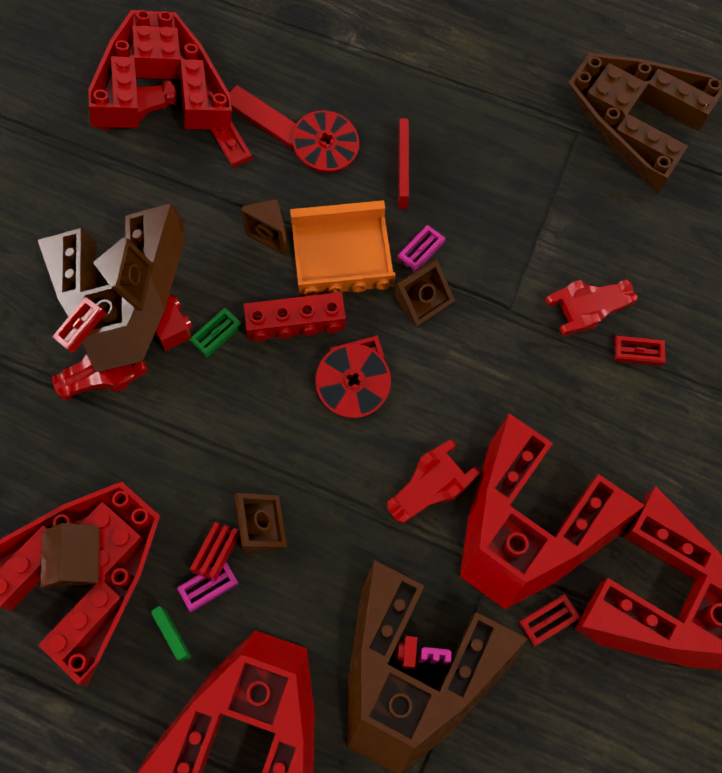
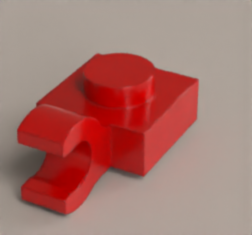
M406 636L404 643H399L398 647H395L394 659L402 661V668H415L417 637Z

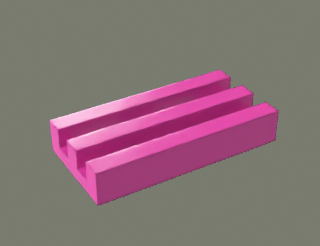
M427 225L400 252L397 260L403 261L406 267L410 266L415 273L445 243L446 238ZM430 233L431 236L408 258L407 255ZM435 239H438L415 263L414 261Z
M227 561L223 567L225 573L218 576L216 581L211 580L188 595L186 593L188 589L207 578L197 575L177 587L189 612L192 613L239 584ZM227 578L230 579V581H228L227 583L218 587L217 589L200 598L199 600L195 601L194 603H191L192 599L196 598L197 596L201 595L202 593L206 592L207 590L211 589L212 587L216 586L217 584L221 583Z
M423 647L418 652L417 663L423 664L429 658L428 664L434 665L439 661V665L445 666L451 662V651Z

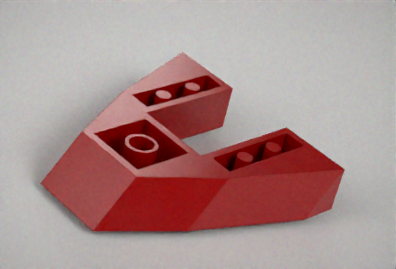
M131 10L109 41L88 89L91 127L138 128L136 78L180 80L185 129L211 130L216 128L218 130L219 127H226V130H230L232 115L230 93L203 46L178 14L167 11ZM212 91L213 99L211 96H207L208 92Z
M511 414L507 415L489 443L468 516L460 573L461 578L504 609L558 582L622 534L645 506L598 474L589 483L555 536H552L511 507L510 504L553 443Z
M123 482L63 504L0 539V608L12 611L41 581L42 531L61 523L100 527L99 583L95 584L38 645L78 685L88 686L141 576L160 518L157 512Z
M655 486L645 494L641 502L645 506L632 520L623 538L695 580L677 619L607 578L598 584L575 631L601 646L685 667L722 670V555Z
M255 630L206 678L150 750L137 773H203L223 716L226 715L275 733L262 773H314L315 712L307 648Z

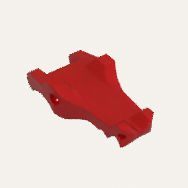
M169 80L164 81L159 86H136L138 123L149 112L166 109L169 104L176 105L177 95L175 87ZM99 127V129H101V130H103V131H104V130H109V129L112 128V127Z
M579 280L549 295L545 301L549 307L560 303L569 323L562 325L559 330L562 336H568L583 330H593L607 315L622 310L629 305L632 306L637 301L638 296L633 292V286L628 280L603 287L590 286Z
M85 355L81 362L70 368L63 369L61 374L53 375L52 382L58 397L66 401L72 395L91 389H109L119 392L126 389L129 383L145 374L148 368L145 362H139L134 366L130 364L96 373L87 355Z
M452 439L424 454L419 460L411 481L395 497L387 502L388 511L399 523L405 524L431 505L455 500L480 475L481 472L477 467L470 469L469 472L464 474L450 458L448 453L457 446Z

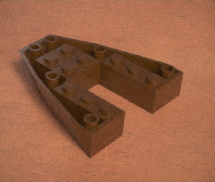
M596 53L588 54L568 82L582 112L608 145L658 194L679 163L688 145L631 116V113L641 101L699 132L722 96V81L709 74L639 58Z
M171 203L125 216L126 238L153 263L143 311H138L110 285L96 288L97 267L93 262L97 259V243L81 228L38 240L57 298L66 317L68 318L85 297L106 312L105 316L81 343L96 373L143 362L165 311L185 242L184 218Z
M374 560L361 590L348 678L347 747L394 773H403L452 733L511 668L528 638L475 612L468 622L438 691L388 665L424 589V585Z

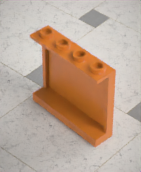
M384 200L290 209L299 296H313L345 291L363 292L366 289L375 288L385 290L394 287L395 272H393Z

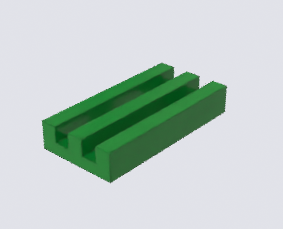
M224 308L189 338V341L199 352H202L208 358L243 326L232 313ZM225 317H228V319L219 327L214 329L206 339H204L201 343L199 342V340H201L208 332H210L216 325H218Z
M158 606L152 610L151 614L175 658L180 662H185L191 658L190 652L166 609Z

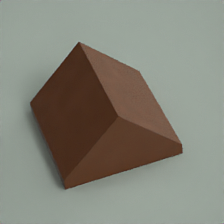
M277 199L243 206L241 214L245 234L286 256L288 252L285 227Z
M122 238L93 263L108 284L138 311H143L153 263L128 238Z
M436 259L396 284L394 300L415 326H419L455 302L441 266Z
M235 494L241 543L245 554L249 555L287 547L279 495Z
M61 523L42 531L40 588L99 583V526Z

